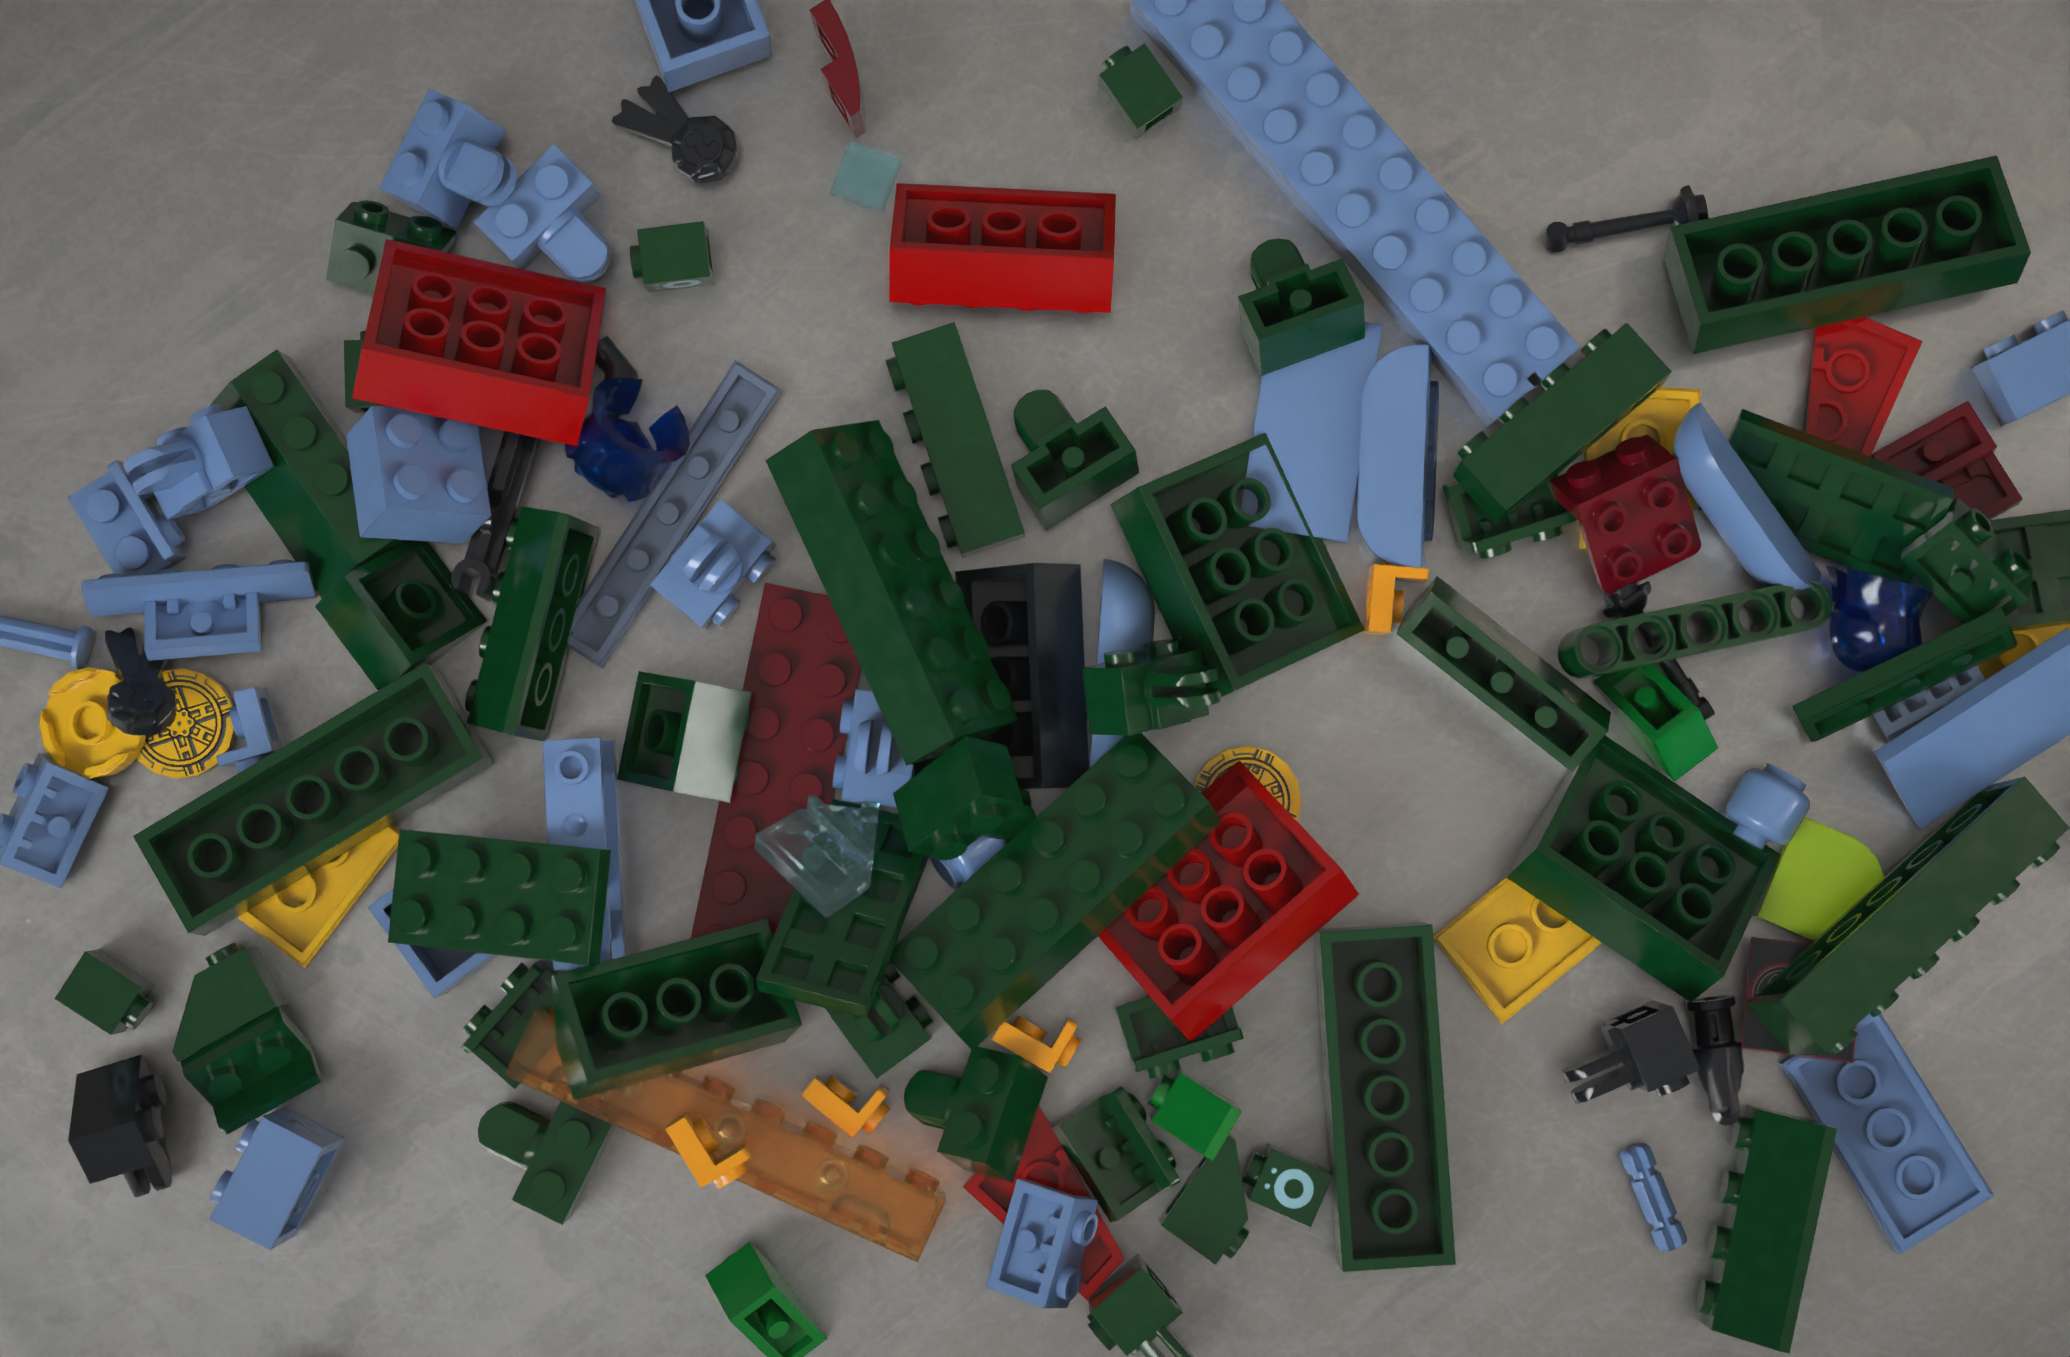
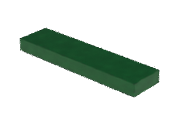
M1999 607L1792 707L1810 741L1816 742L2013 649L2018 643L2002 608Z

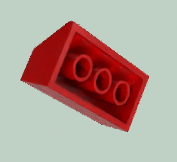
M896 183L889 252V302L908 303L915 306L937 304L958 305L967 308H1017L1023 311H1035L1038 309L1073 311L1080 314L1092 312L1111 313L1116 194Z

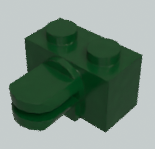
M1279 238L1267 240L1253 251L1250 264L1251 278L1257 289L1238 296L1241 333L1261 376L1365 338L1364 301L1343 258L1310 269L1308 263L1305 264L1298 248L1293 242Z
M1050 390L1029 392L1018 401L1014 409V423L1017 433L1030 450V453L1011 464L1018 490L1046 531L1139 474L1136 450L1106 406L1081 422L1076 423L1060 398Z
M1176 639L1147 642L1144 644L1145 652L1138 654L1137 649H1122L1104 653L1103 663L1082 668L1090 734L1131 736L1150 730H1161L1191 722L1192 719L1209 715L1208 706L1221 701L1220 689L1206 688V683L1219 678L1217 667L1204 666L1202 649L1178 648V640Z
M964 736L893 793L908 851L933 856L938 860H951L965 853L967 847L981 836L1010 841L1036 818L1035 811L1031 807L1032 800L1029 791L1019 789L1007 746Z
M890 960L867 1018L825 1008L876 1079L928 1042L933 1036L927 1029L934 1022L933 1018L916 995H913L908 1000L903 996L894 983L901 975Z
M977 1046L973 1051L971 1050L962 1077L935 1070L918 1071L909 1080L905 1088V1109L922 1124L944 1129L937 1149L938 1153L965 1171L1013 1183L1048 1077L1021 1056Z
M571 1093L561 1099L551 1120L515 1102H501L487 1110L480 1119L478 1138L485 1150L526 1170L512 1200L563 1225L572 1216L620 1117L584 1099L573 1101Z
M1136 1254L1107 1279L1088 1299L1090 1312L1087 1316L1090 1321L1088 1326L1109 1351L1118 1345L1126 1356L1140 1350L1146 1357H1165L1152 1342L1158 1336L1175 1357H1194L1168 1326L1183 1313L1181 1306L1175 1300L1172 1292L1139 1254Z

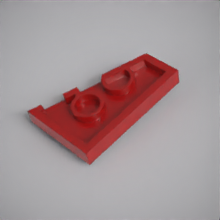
M1040 1105L1038 1106L1013 1183L974 1173L963 1185L967 1192L1003 1224L1017 1178L1028 1179L1075 1196L1091 1198ZM1098 1208L1095 1212L1098 1218L1097 1230L1092 1241L1085 1247L1080 1265L1082 1282L1078 1293L1086 1300L1094 1294L1125 1259Z

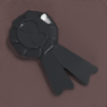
M656 75L652 79L650 86H641L637 89L640 98L656 114L627 99H622V112L612 118V123L617 128L670 146L672 148V160L676 169L692 182L703 184L720 181L737 164L739 160L738 138L731 127L714 115L689 118L672 93H668L665 83L659 76Z
M131 627L126 628L120 633L106 630L105 642L121 679V682L111 686L106 702L107 719L125 734L156 735L162 732L175 721L176 693L160 679L168 659L148 661L144 643L142 655H139L134 630Z

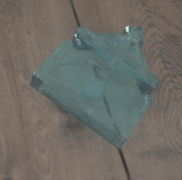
M808 795L807 810L798 809L756 834L755 850L827 918L870 888L880 803L862 801L861 808L827 805L818 796Z

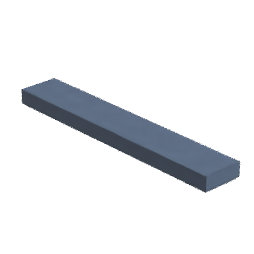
M734 361L579 599L571 628L573 635H570L568 640L569 648L600 668H604L655 590L650 584L696 527L783 393L780 388L738 361Z

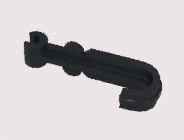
M504 431L487 485L491 516L471 536L464 560L460 561L452 571L451 581L453 588L464 595H469L473 578L480 575L481 579L476 595L487 602L493 600V588L499 575L497 572L506 547L507 532L512 520L515 518L539 438Z

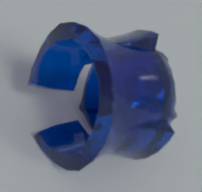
M613 377L602 381L595 387L591 412L584 418L578 445L565 444V453L567 458L573 459L574 471L579 476H583L592 486L605 492L611 498L625 496L628 502H634L645 498L652 492L656 485L658 473L664 465L686 455L690 445L689 431L678 405L674 406L648 428L656 444V450L654 451L638 422L607 415V413L612 412L629 414L638 397L643 380L632 377Z
M1826 566L1831 581L1832 606L1834 607L1828 624L1830 643L1833 653L1845 667L1856 672H1864L1923 644L1919 621L1925 606L1933 596L1932 592L1899 579L1847 568V573L1836 567Z

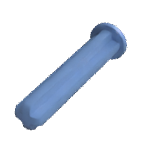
M0 615V646L71 661L72 668L76 670L83 669L86 666L93 645V631L91 627L82 626L76 632Z

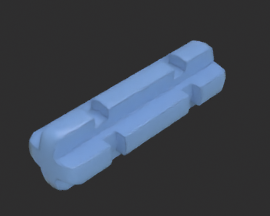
M1638 1143L1624 1149L1620 1153V1158L1626 1172L1629 1175H1633L1634 1179L1630 1182L1646 1222L1653 1224L1654 1228L1650 1231L1657 1248L1662 1252L1679 1248L1687 1242V1236L1681 1221L1674 1218L1677 1211L1661 1172H1658L1653 1167L1657 1162L1650 1146L1645 1143Z

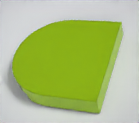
M1805 816L1792 840L1788 844L1783 845L1780 857L1753 916L1800 937L1815 941L1884 878L1882 868L1875 855L1862 842Z

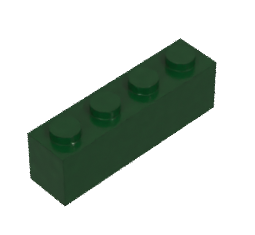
M955 322L892 342L895 357L885 361L895 392L906 389L913 408L903 412L912 443L924 441L930 462L920 465L930 497L941 493L948 513L937 517L947 548L958 546L961 556L964 558L1024 538L1025 532Z
M1625 323L1613 334L1606 328L1599 332L1581 349V352L1586 356L1571 369L1566 363L1558 366L1541 382L1540 386L1545 390L1531 403L1525 397L1520 398L1500 416L1499 420L1503 424L1501 428L1489 438L1483 431L1478 433L1457 453L1462 460L1455 470L1453 477L1496 525L1502 522L1658 391L1672 373L1628 323Z
M1438 576L1434 578L1402 617L1396 633L1399 637L1571 772L1577 768L1608 732L1610 711Z

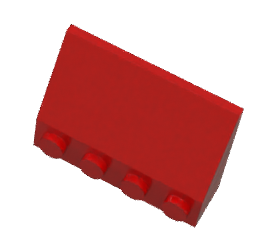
M386 239L362 344L352 399L577 446L590 398L606 288Z
M1240 760L1201 793L1210 802L1221 823L1098 935L1101 941L1190 1042L1196 1039L1359 895L1340 866Z

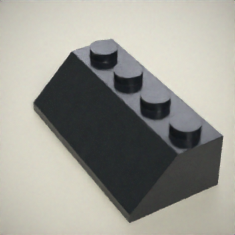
M1027 563L955 571L956 583L962 590L965 606L977 631L983 636L987 644V653L1000 681L1010 693L1011 704L1019 719L984 740L1007 746L1019 789L1069 788L1089 769L1086 696L1082 672L1085 662L1081 565Z

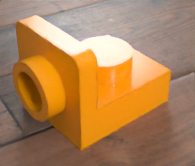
M1383 560V565L1373 564L1369 567L1364 621L1365 630L1363 634L1387 635L1391 633L1392 623H1401L1404 592L1394 590L1395 581L1424 583L1428 581L1429 569L1398 566Z
M1019 1015L1013 1024L1006 1020L992 1035L993 1041L1048 1073H1051L1056 1063L1065 1068L1081 1042V1039L1073 1034L1078 1024L1068 1017L1051 1046L1042 1041L1047 1031Z
M816 1075L801 1094L804 1099L852 1138L860 1128L870 1134L890 1110V1107L882 1102L889 1094V1090L882 1084H880L862 1108L859 1109L852 1103L858 1095L834 1075H831L827 1081Z
M686 1112L668 1123L665 1130L701 1188L712 1181L715 1182L718 1189L722 1188L748 1171L743 1163L752 1155V1150L747 1142L717 1159L713 1151L720 1147L719 1142L703 1118L694 1122L689 1112Z

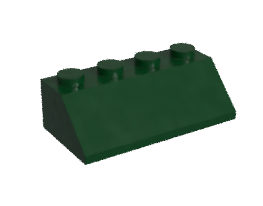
M276 349L230 381L210 404V406L220 404L223 411L247 406L274 467L244 487L295 561L309 563L314 588L321 599L343 575L408 541L360 537L346 437L289 356Z
M523 506L521 507L519 518L512 520L506 538V547L510 550L506 570L499 573L493 588V603L497 604L492 625H488L484 629L479 643V656L483 658L478 680L474 679L471 682L466 694L465 709L469 712L468 724L538 741L546 740L569 651L568 640L569 636L573 635L571 628L579 599L584 592L599 527L569 514Z
M764 919L600 962L599 965H588L554 974L551 977L556 1046L573 1101L785 1042L802 1026L795 1001L760 992L756 982L757 975L773 939L768 920Z
M1746 1105L1745 1115L1739 1116L1738 1120L1734 1123L1731 1147L1737 1149L1733 1171H1725L1719 1192V1201L1725 1204L1721 1226H1713L1708 1242V1257L1714 1259L1709 1281L1702 1280L1696 1299V1312L1702 1314L1700 1322L1710 1330L1790 1354L1835 1142L1836 1128L1813 1119Z

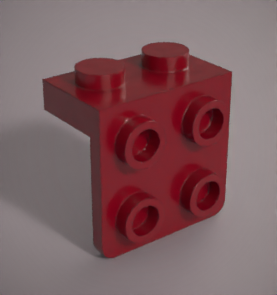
M1648 434L1624 440L1615 450L1591 461L1578 462L1572 465L1566 473L1549 481L1555 500L1578 520L1598 586L1607 594H1614L1628 583L1635 584L1695 555L1701 548V540L1678 460Z

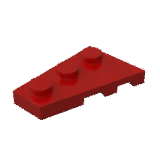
M1866 317L1815 327L1805 432L1871 457L1923 341Z

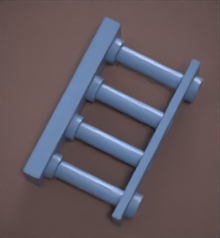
M581 738L542 741L547 844L611 850L600 962L626 956L616 740ZM553 961L554 970L577 969L588 966Z

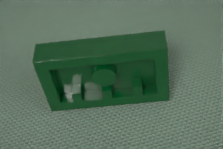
M1959 498L1951 502L1946 517L1902 549L1900 561L1963 624L1999 607L2002 608L2007 616L2029 600L2033 570L2028 559L2017 548H2008L1994 534V528L1989 519L1976 508L1970 510Z
M279 1006L180 1061L184 1077L213 1106L218 1127L224 1134L235 1131L249 1123L252 1119L262 1116L319 1084L322 1080L311 1042Z

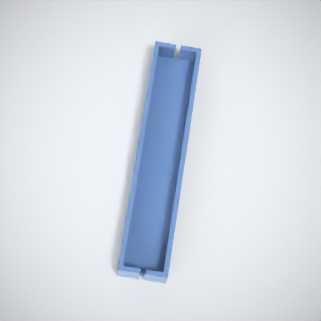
M1131 0L1130 16L1339 257L1343 258L1346 265L1416 345H1430L1434 355L1431 363L1487 427L1580 348L1572 336L1280 0Z

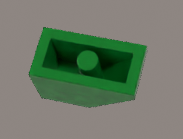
M1653 664L1605 674L1593 682L1596 689L1643 751L1674 782L1718 749L1699 708Z
M1181 1070L1176 1071L1172 1079L1163 1075L1147 1101V1104L1154 1107L1150 1115L1152 1122L1211 1161L1215 1159L1242 1113L1234 1101Z
M748 1242L737 1252L727 1257L721 1264L705 1275L729 1321L765 1356L804 1357L827 1340L821 1327L777 1268L751 1242Z

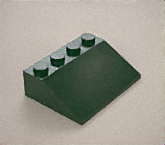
M1266 433L1141 485L1110 504L1173 639L1178 640V648L1202 649L1203 665L1217 667L1219 677L1215 681L1206 683V688L1220 689L1221 697L1365 630L1322 538L1313 537ZM1264 445L1267 446L1309 536L1286 533L1277 528L1262 529L1249 526L1265 517L1271 505L1267 488L1254 478H1246L1251 451ZM1244 489L1250 490L1257 497L1258 508L1255 515H1248L1241 510Z
M1604 735L1573 772L1570 771L1526 838L1506 878L1691 1003L1724 977L1780 854L1765 845L1763 850L1758 849L1734 835L1733 832L1737 827L1734 822Z

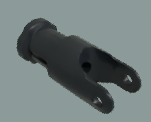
M1735 996L1696 998L1691 1003L1686 1000L1684 1002L1685 1010L1692 1012L1696 1041L1692 1051L1701 1069L1694 1072V1074L1700 1080L1704 1091L1708 1094L1709 1106L1714 1120L1721 1125L1728 1126L1734 1124L1740 1116L1738 1092L1745 1069L1741 1042L1735 1041L1731 1007L1736 1004ZM1712 1014L1714 1015L1717 1033L1716 1038H1713L1712 1036V1028L1710 1021V1016ZM1723 1107H1729L1726 1112L1721 1111Z

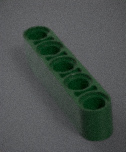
M1808 580L1814 586L1798 591L1800 589H1793L1794 587L1780 584L1595 623L1567 633L1560 641L1558 660L1562 669L1568 675L1575 678H1591L1792 635L1823 625L1830 617L1832 598L1829 591L1821 583L1815 580ZM1794 594L1798 595L1805 604L1806 613L1803 620L1798 619L1791 609V599ZM1742 605L1747 606L1753 613L1754 626L1751 631L1746 630L1739 620V611ZM1690 616L1695 617L1702 625L1703 635L1699 643L1694 641L1687 632V621ZM1638 626L1644 628L1651 638V647L1647 654L1641 652L1634 642V633ZM1586 637L1592 639L1599 649V658L1595 665L1589 664L1581 653V645Z

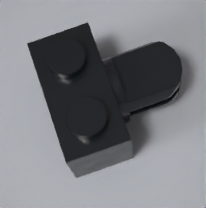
M1652 1000L1602 1022L1604 1026L1600 1029L1609 1049L1574 1063L1563 1069L1561 1073L1565 1082L1570 1083L1616 1065L1617 1069L1585 1082L1571 1091L1574 1102L1582 1103L1623 1085H1626L1630 1091L1640 1088L1647 1092L1656 1090L1658 1096L1667 1095L1690 1084L1687 1075L1701 1069L1674 1007Z
M142 1055L77 1074L68 1142L90 1184L123 1174L135 1198L148 1194L151 1189L150 1183L156 1191L169 1188L172 1183L170 1162L160 1143V1140L164 1137L160 1111L161 1106L167 1104L166 1090L159 1074H150Z

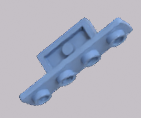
M287 559L275 560L268 565L240 567L233 564H222L215 566L211 570L187 572L178 569H164L151 575L126 576L112 573L103 575L98 579L82 581V594L92 616L144 612V649L148 661L261 651L260 602L315 597L314 581L309 563Z

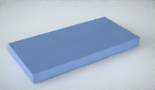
M1365 322L1364 339L1261 377L1252 438L1263 433L1267 434L1313 537L1322 538V540L1345 544L1348 541L1359 473L1362 392L1370 371L1377 363L1383 326L1381 324ZM1264 445L1251 451L1246 478H1254L1267 488L1271 505L1265 517L1249 526L1262 529L1277 528L1286 533L1309 536L1267 446ZM1244 489L1241 510L1248 515H1255L1258 508L1257 497L1250 490Z
M2068 628L2064 629L1874 751L1909 815L1920 830L2070 735V630Z
M1868 1014L1856 1026L1858 1035L1855 1038L1853 1064L1802 1058L1795 1055L1788 1056L1780 1061L1779 1064L1815 1121L1837 1129L1833 1146L1835 1155L1894 1250L1902 1254L1989 1200L1994 1194L1882 1014L1875 1017Z

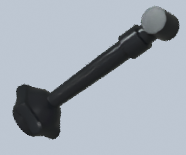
M1687 185L1680 189V194L1673 202L1671 210L1591 223L1587 220L1572 223V226L1569 227L1563 222H1553L1548 225L1546 230V245L1553 252H1562L1568 247V243L1584 244L1593 242V239L1672 223L1676 226L1708 219L1706 200L1703 194L1694 195L1690 185Z
M1647 581L1640 585L1628 583L1616 591V593L1606 594L1605 596L1609 603L1603 610V614L1608 618H1624L1643 614V610L1647 605L1648 594L1652 588L1650 582ZM1638 626L1637 629L1650 648L1651 638L1648 632ZM1676 659L1659 663L1668 679L1699 708L1705 721L1715 715L1710 703L1705 697L1698 695L1699 689L1691 677L1687 678Z

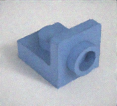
M254 686L233 692L236 706L230 707L232 726L239 739H246L247 747L217 755L219 767L236 766L237 773H240L282 748L266 688Z

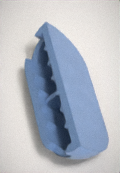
M1430 345L1404 346L1385 355L1370 371L1363 387L1361 400L1357 500L1359 529L1366 544L1377 556L1389 563L1404 567H1423L1426 564L1425 554H1423L1424 541H1432L1434 531L1439 382L1430 381L1431 361H1433L1434 357Z
M1701 402L1692 407L1684 415L1682 423L1676 432L1673 455L1678 460L1686 488L1744 569L1756 581L1767 587L1783 584L1794 587L1793 589H1800L1798 591L1814 586L1808 580L1820 582V570Z
M1110 559L1103 560L1096 664L1103 663L1104 653L1110 651L1137 649L1138 654L1144 653V644L1153 641L1155 607L1147 584L1133 569L1123 563ZM1091 734L1089 768L1124 736Z

